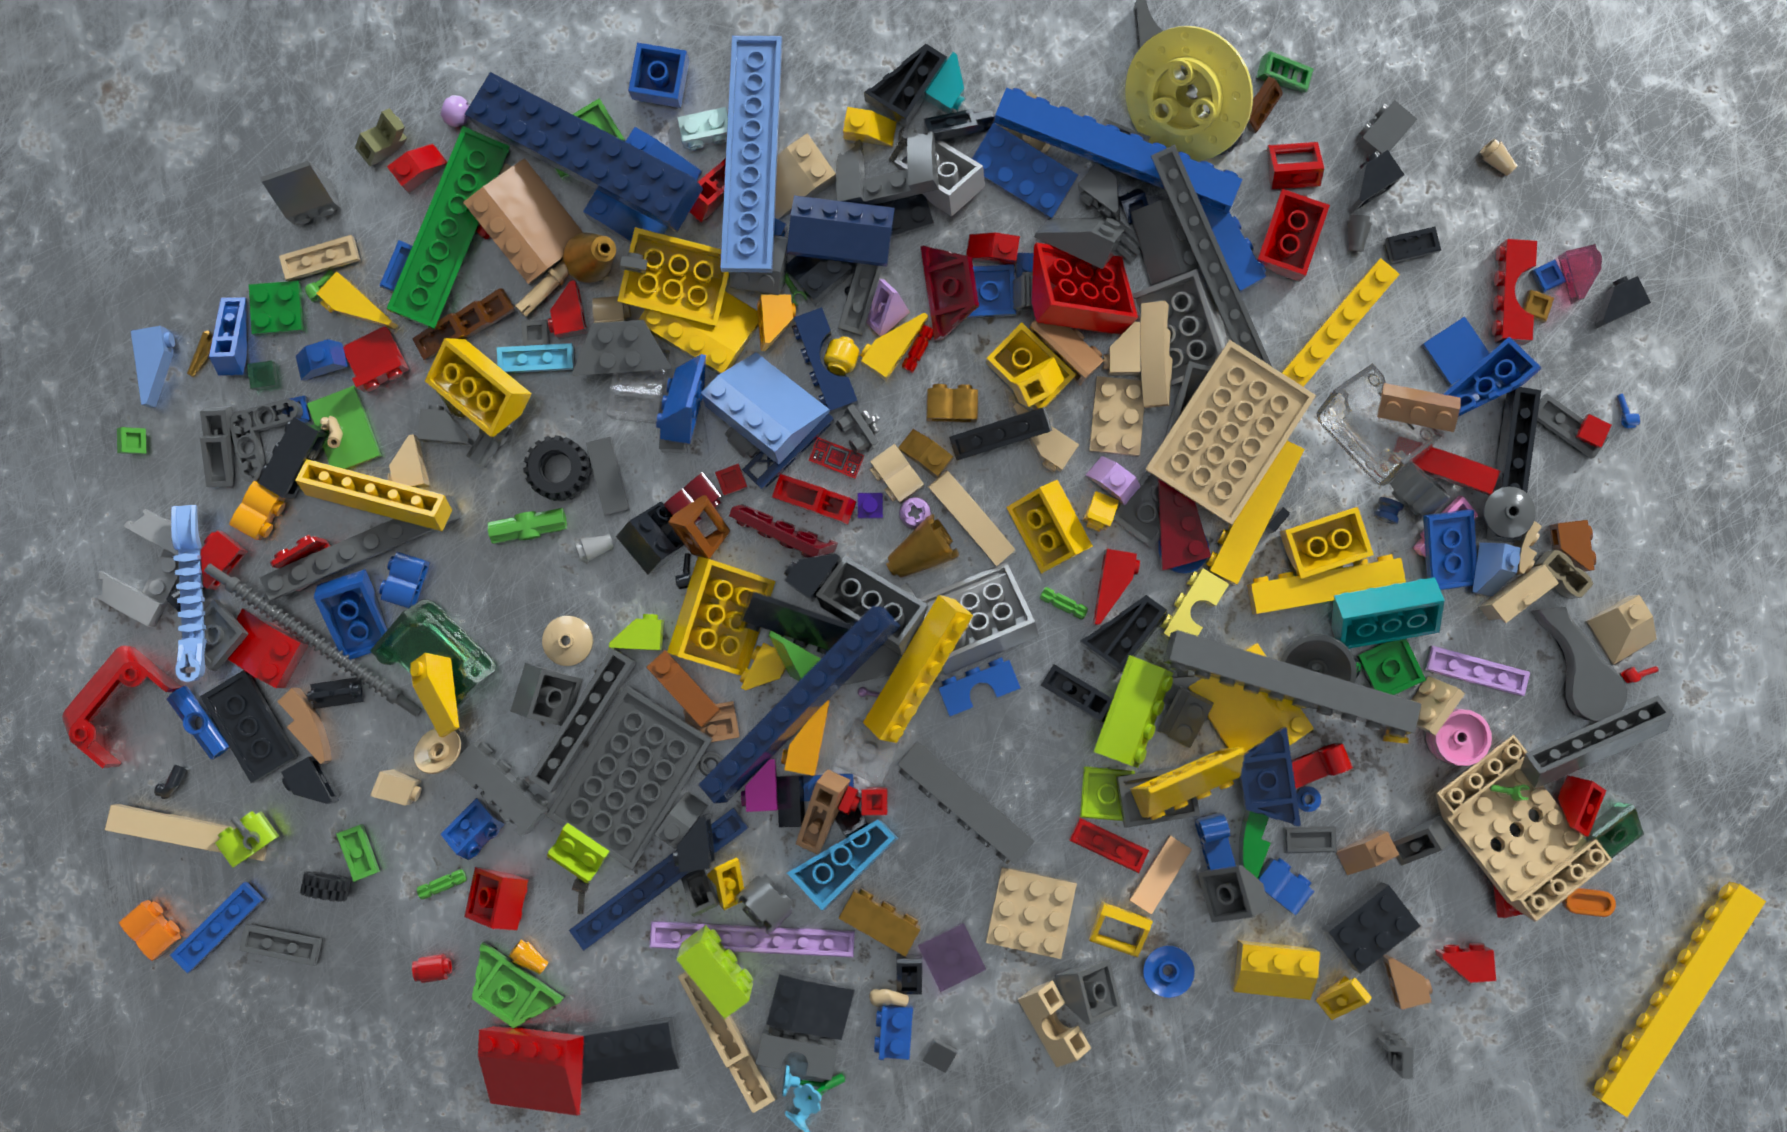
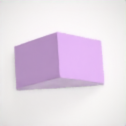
M880 279L866 323L879 336H883L910 312L898 292L884 279Z

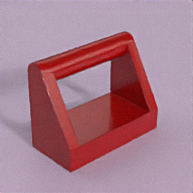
M1318 142L1267 146L1271 189L1321 186L1324 164ZM1312 152L1313 162L1277 163L1276 155Z

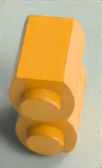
M253 481L246 491L242 503L234 512L229 525L255 540H262L263 537L266 538L271 533L274 517L279 516L283 512L286 505L284 503L285 498L278 496L260 485L257 481Z

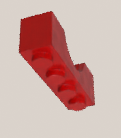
M1506 239L1496 249V261H1499V268L1494 278L1495 286H1498L1493 302L1496 320H1494L1492 325V334L1495 335V343H1503L1510 337L1517 344L1525 345L1533 340L1534 315L1528 313L1519 305L1515 295V285L1522 273L1536 266L1537 241Z

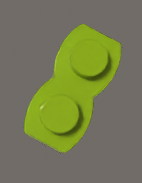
M251 811L240 819L245 828L250 832L258 833L260 836L259 843L254 837L247 838L248 843L253 847L251 850L243 845L244 837L237 828L233 829L230 826L218 834L220 839L215 844L232 868L279 837L262 811L257 814Z

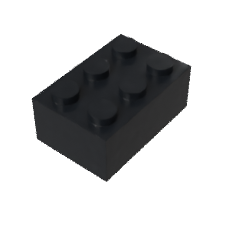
M1381 882L1325 925L1322 930L1352 969L1362 973L1421 926L1388 884Z

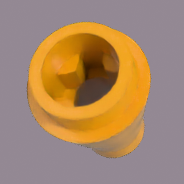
M520 940L509 954V957L513 959V963L530 969L539 975L548 964V961L528 941Z

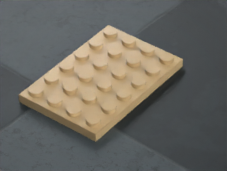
M1229 340L1145 470L1232 525L1316 395Z

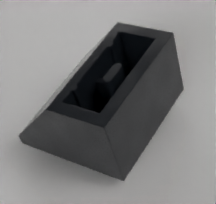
M662 501L631 519L616 535V538L647 575L663 566L686 547L668 521L673 515L664 506Z

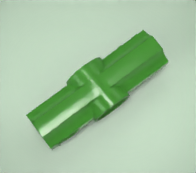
M564 508L538 513L536 511L524 512L514 515L513 518L488 522V534L492 544L517 539L519 541L539 538L542 534L567 530Z

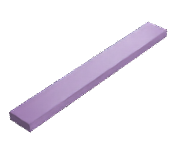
M651 922L650 948L680 949L681 943L704 925H707L710 930L714 929L721 938L720 943L726 950L730 949L732 952L854 957V930L777 927L768 935L765 932L766 926L759 928L758 926Z

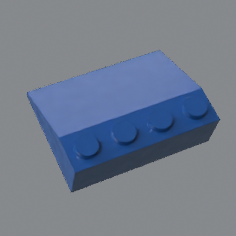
M637 127L633 128L626 140L628 144L694 177L696 181L702 173L696 166ZM598 190L594 192L583 210L588 220L631 244L635 227L660 234H665L668 227Z

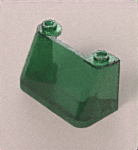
M423 599L403 611L370 650L380 663L394 665L399 662L409 673L410 663L424 653L451 658L457 709L496 670V665L492 658L435 602L428 599Z

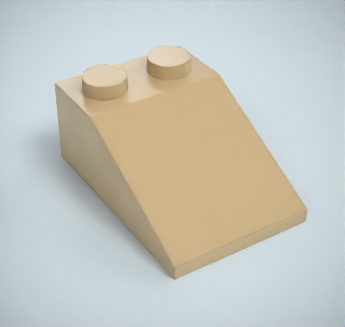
M808 133L777 155L775 218L778 220L791 213L794 195L813 198L836 182V173Z

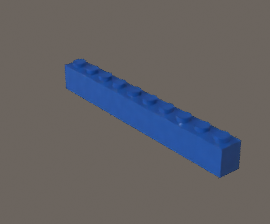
M1006 87L996 111L994 123L1165 189L1150 157L1166 149L1167 147L1163 144H1151L1143 141L1144 139L1137 134H1125L1120 132V129L1114 125L1107 124L1105 126L1099 124L1093 117L1087 115L1081 117L1074 114L1067 107L1060 106L1058 108L1050 105V102L1044 98L1036 97L1035 99L1027 96L1021 89H1009ZM1178 152L1200 203L1228 214L1242 179L1235 172L1218 170L1209 162H1198L1190 159L1191 157L1188 154Z

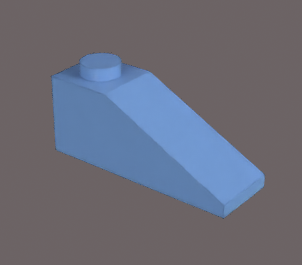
M162 326L131 331L141 405L149 408H155L173 357L172 347L175 346L173 334Z

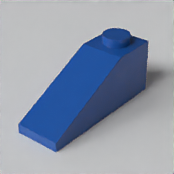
M246 297L221 298L209 354V358L218 376L244 374L247 358Z

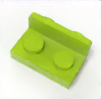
M567 823L561 830L555 844L548 851L547 857L585 883H589L601 868L610 851Z

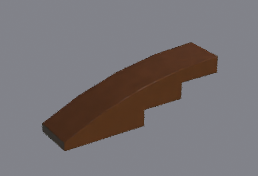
M499 288L482 300L470 303L457 313L448 314L438 321L435 330L427 328L413 337L412 340L423 360H428L437 355L444 338L467 340L514 312L515 309L505 290Z

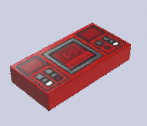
M817 437L809 461L856 479L864 455L854 453L853 450Z

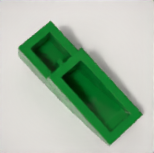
M1245 810L1239 836V864L1258 879L1271 844L1262 839L1270 817Z

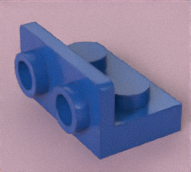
M476 798L440 835L456 855L470 860L480 853L481 848L490 839L497 836L504 823L491 813L482 800Z
M887 1005L882 1006V1011H877L876 1027H881L880 1037H875L874 1053H879V1060H884V1058L910 1059L913 1006Z

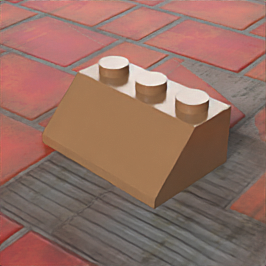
M1036 320L1029 327V330L1076 374L1073 379L1080 386L1104 362L1101 358L1103 356L1102 353L1093 345L1089 347L1083 341L1084 336L1076 328L1071 329L1070 327L1036 323Z

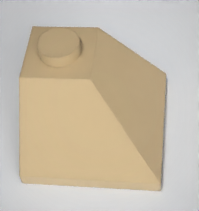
M1640 595L1628 596L1586 621L1612 665L1657 639L1653 616Z

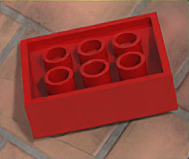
M1035 243L1031 302L1036 323L1122 335L1136 321L1138 315L1122 256L1113 255L1106 266L1101 269L1052 245Z
M499 1025L479 1029L478 1059L490 1104L575 1116L580 1115L584 1036Z

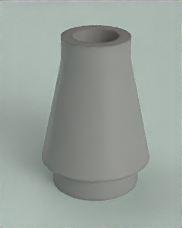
M609 534L580 538V541L575 543L581 562L586 560L589 562L614 548Z

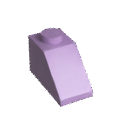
M1103 456L1099 458L1086 474L1090 480L1119 500L1124 506L1140 488V484L1133 474L1117 462Z

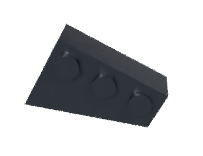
M924 44L905 59L899 67L886 74L872 88H868L864 92L865 102L904 127H907L925 100L926 91L946 63L947 56L930 45Z
M1145 595L1118 616L1080 640V643L1120 674H1123L1129 655L1135 657L1167 615V609Z

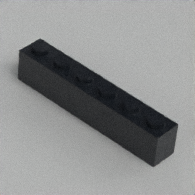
M1519 387L1506 393L1496 469L1501 472L1493 492L1504 487H1516L1526 493L1528 491L1541 390ZM1510 507L1509 514L1515 516L1516 509ZM1488 527L1486 539L1512 543L1520 541L1521 536L1514 538L1501 537Z

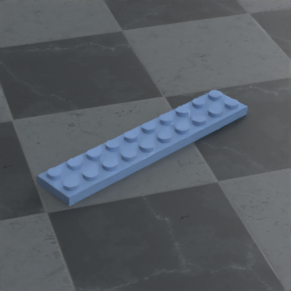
M732 36L721 272L772 273L782 36Z

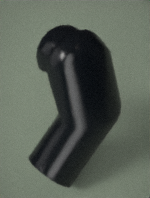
M174 765L166 783H158L156 785L155 795L161 796V799L170 798L180 785L186 769L179 765Z

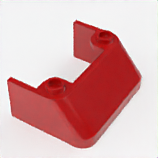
M132 646L118 647L63 712L62 720L70 741L101 768L119 767L122 763L95 741L96 729L91 722L123 684L128 687H137L147 677L165 692H174L182 687Z

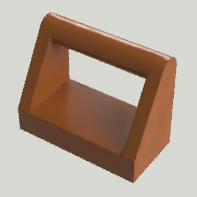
M706 495L699 497L675 513L668 521L692 555L708 559L711 558L730 532L729 527ZM703 510L717 528L716 531L706 537L703 536L694 523Z

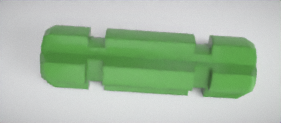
M1048 587L1043 589L1040 595L1041 600L1047 603L1051 602L1053 606L1069 614L1073 613V616L1079 619L1085 618L1088 612L1086 606L1078 605L1076 601L1060 593L1056 594L1054 590Z
M459 869L452 872V875L448 874L429 882V885L426 883L417 887L419 898L424 900L431 897L432 894L435 895L454 887V884L459 885L466 882L467 877L464 870Z

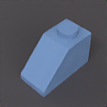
M1480 542L1472 592L1485 596H1494L1517 574L1521 548L1505 543Z

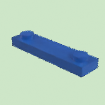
M243 882L170 956L186 973L192 972L264 899L248 882Z

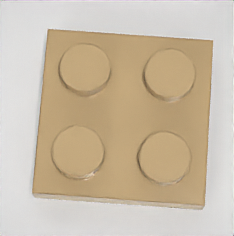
M1428 676L1412 698V701L1422 703L1416 727L1436 736L1465 693L1457 687Z

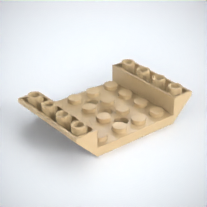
M1512 735L1479 762L1475 763L1437 792L1436 798L1443 820L1504 899L1535 922L1613 860L1596 839L1587 842L1580 833L1569 826L1563 810L1544 786L1534 789L1521 771L1525 753L1528 752L1518 739ZM1491 785L1512 788L1518 785H1527L1530 789L1520 790V794L1522 797L1529 799L1515 801L1510 795L1490 791ZM1530 809L1538 812V822L1530 820L1528 816ZM1512 823L1520 828L1521 832L1518 837H1514L1510 833L1509 828ZM1493 838L1498 839L1501 843V850L1499 852L1491 848L1490 843Z

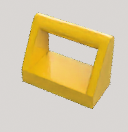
M1101 902L1089 941L1138 958L1153 921L1148 917ZM1105 916L1140 927L1136 945L1134 946L1099 934Z

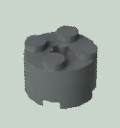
M764 874L762 877L756 876L734 898L737 903L741 901L744 903L743 912L759 928L763 925L766 926L765 932L770 935L792 914L791 906L793 902L785 893L780 895L773 888L775 886L773 880Z

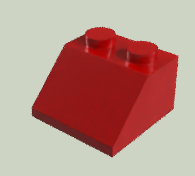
M475 867L464 917L491 929L518 930L522 917L524 898L527 894L528 880L514 874Z

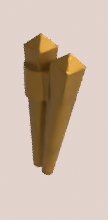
M210 330L202 333L187 372L191 377L196 375L209 358L213 339Z

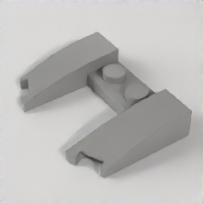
M144 509V516L134 523L128 521L123 527L164 548V551L142 592L100 571L98 579L103 581L102 595H98V599L146 626L156 627L168 604L166 598L171 595L170 592L176 589V585L179 583V575H175V570L179 569V561L173 560V556L178 555V550L174 549L172 543L171 521Z

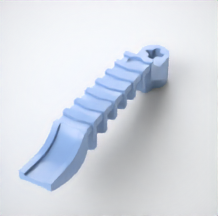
M197 505L172 506V543L174 549L178 550V555L173 556V560L179 561V569L175 570V575H179L180 581L176 588L180 589V598H177V603H181V612H178V617H181L182 626L178 627V631H182V640L178 641V657L175 672L180 680L190 682L201 679L205 674L204 653L207 639H205L204 632L206 625H204L205 611H203L205 598L203 597L202 590L204 588L200 550L202 545L198 531ZM190 666L196 669L191 674L186 673V668Z

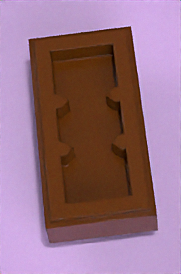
M1268 77L1257 95L1253 97L1252 111L1247 123L1248 130L1253 133L1259 131L1283 94L1278 82L1274 78Z

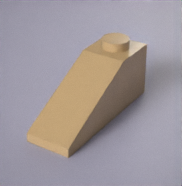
M1015 403L1012 409L1015 416L1029 412L1018 403ZM1052 427L1053 431L1029 438L1038 457L1044 461L1042 465L1052 472L1056 470L1061 472L1079 446L1078 443Z

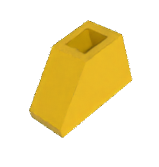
M1051 357L1009 380V383L1019 403L1030 407L1050 396L1065 379L1055 358Z
M1095 491L1082 519L1083 522L1087 523L1086 527L1096 532L1108 529L1112 524L1119 500Z
M764 642L762 646H756L751 656L754 662L750 669L745 668L740 678V682L743 683L741 689L750 690L782 678L786 668L774 647Z

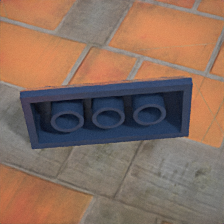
M794 195L790 215L787 254L887 267L893 230L894 208Z

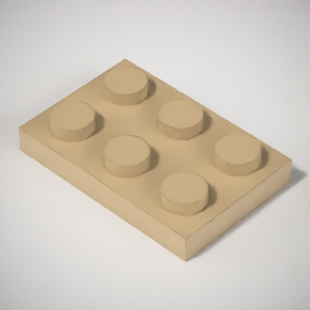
M1096 377L1089 452L1140 456L1144 416L1142 380Z

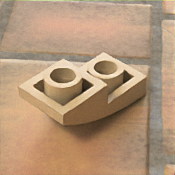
M1535 521L1531 528L1521 535V540L1514 543L1515 547L1521 548L1520 562L1516 575L1527 573L1535 563L1533 559L1537 552L1529 548V546L1531 547L1536 543L1540 536L1538 532L1542 527Z

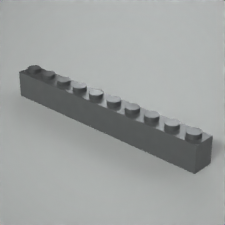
M1179 630L1171 632L1163 661L1164 663L1171 664L1170 668L1176 671L1185 672L1186 669L1191 670L1199 678L1210 679L1211 676L1219 679V683L1226 686L1234 687V684L1244 686L1243 690L1249 693L1259 694V691L1267 693L1270 699L1276 701H1283V699L1293 701V706L1305 709L1311 706L1317 708L1316 712L1319 714L1332 716V713L1341 715V720L1350 723H1356V720L1365 723L1366 728L1373 730L1384 728L1390 730V735L1404 738L1407 734L1415 733L1422 703Z

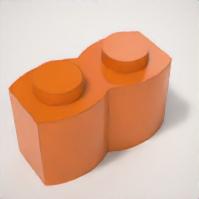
M146 900L124 917L119 924L125 933L136 942L139 949L151 961H154L161 957L182 937L179 934V927L173 921L165 919L162 914V907L154 901Z

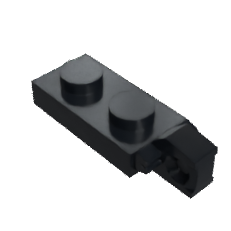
M973 109L924 118V126L927 134L933 132L935 141L989 130L995 121L992 110L973 112Z

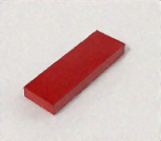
M1080 817L1069 841L1137 873L1140 872L1149 853L1148 849Z

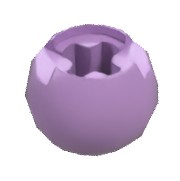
M461 96L446 98L441 110L443 121L450 127H461V125L466 124L468 117L465 115V112L469 107L468 101Z
M918 497L905 500L899 510L902 523L912 529H916L931 515L928 503ZM911 507L922 510L919 514V519L915 520L913 516H908L911 513Z

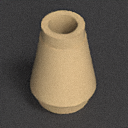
M1492 139L1480 151V154L1483 156L1482 160L1505 176L1509 175L1517 167L1502 141L1498 142L1496 139Z

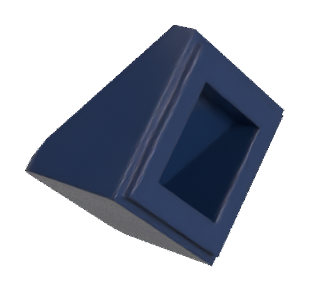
M1140 188L1119 196L1120 207L1128 224L1133 223L1130 212L1149 205L1145 192Z

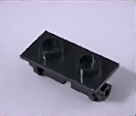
M356 678L310 684L311 691L307 692L308 701H312L313 709L364 702L361 679L358 681Z

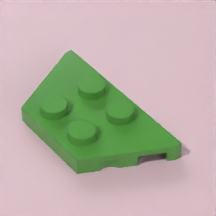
M482 942L479 948L480 956L476 968V983L473 988L472 999L509 1026L515 1028L552 1006L559 1004L564 999L560 994L513 963L489 944Z

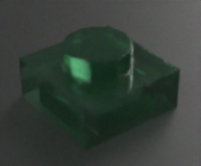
M274 361L247 364L250 389L258 390L278 387Z

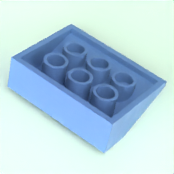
M756 352L719 374L701 392L704 404L709 410L778 465L830 412L826 406Z

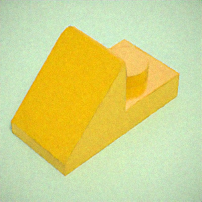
M736 857L713 868L707 874V877L716 886L719 906L723 910L739 904L735 901L734 897L744 889L740 863Z
M1343 976L1317 997L1316 1002L1329 1018L1334 1020L1368 1004L1372 997L1356 978L1349 980L1347 976Z

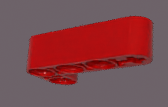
M1333 743L1292 760L1296 788L1328 775L1334 776L1344 773L1353 768L1343 743Z

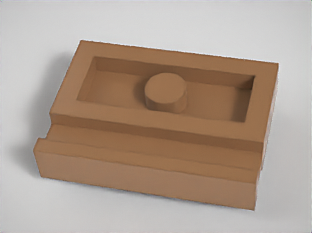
M734 701L715 704L721 711L702 728L686 710H683L685 722L713 738L712 742L740 737Z

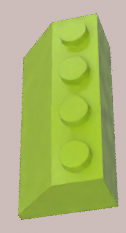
M1129 655L1095 746V753L1139 768V765L1143 763L1146 757L1148 740L1155 733L1154 724L1157 716L1163 711L1165 694L1172 687L1173 672Z

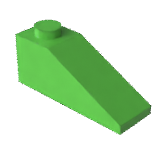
M773 631L769 633V637L789 676L795 680L800 681L821 659Z

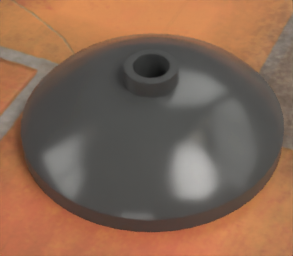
M1312 634L1303 636L1292 642L1280 659L1282 662L1352 683L1356 681L1357 670L1352 653L1341 641L1328 635ZM1318 663L1322 667L1320 670H1314L1312 666Z

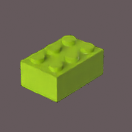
M704 925L681 943L676 960L723 1018L726 1019L750 1000L753 978L748 970L745 968L741 969L737 964L735 954L730 949L726 950L720 943L721 938L714 929L710 930L707 925Z

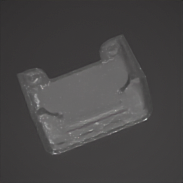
M1372 363L1333 390L1318 409L1317 420L1324 430L1373 482L1384 486L1435 445L1442 435L1434 428L1419 425L1414 428L1409 423L1377 417L1381 391L1386 381L1383 373Z

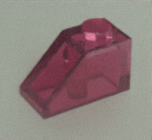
M1596 244L1568 250L1558 256L1562 273L1566 279L1565 285L1570 304L1577 303L1585 298L1602 269V255L1597 250Z

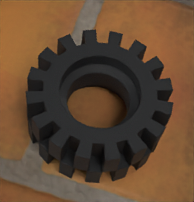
M307 871L303 875L300 893L306 897L325 901H347L351 879L324 872Z

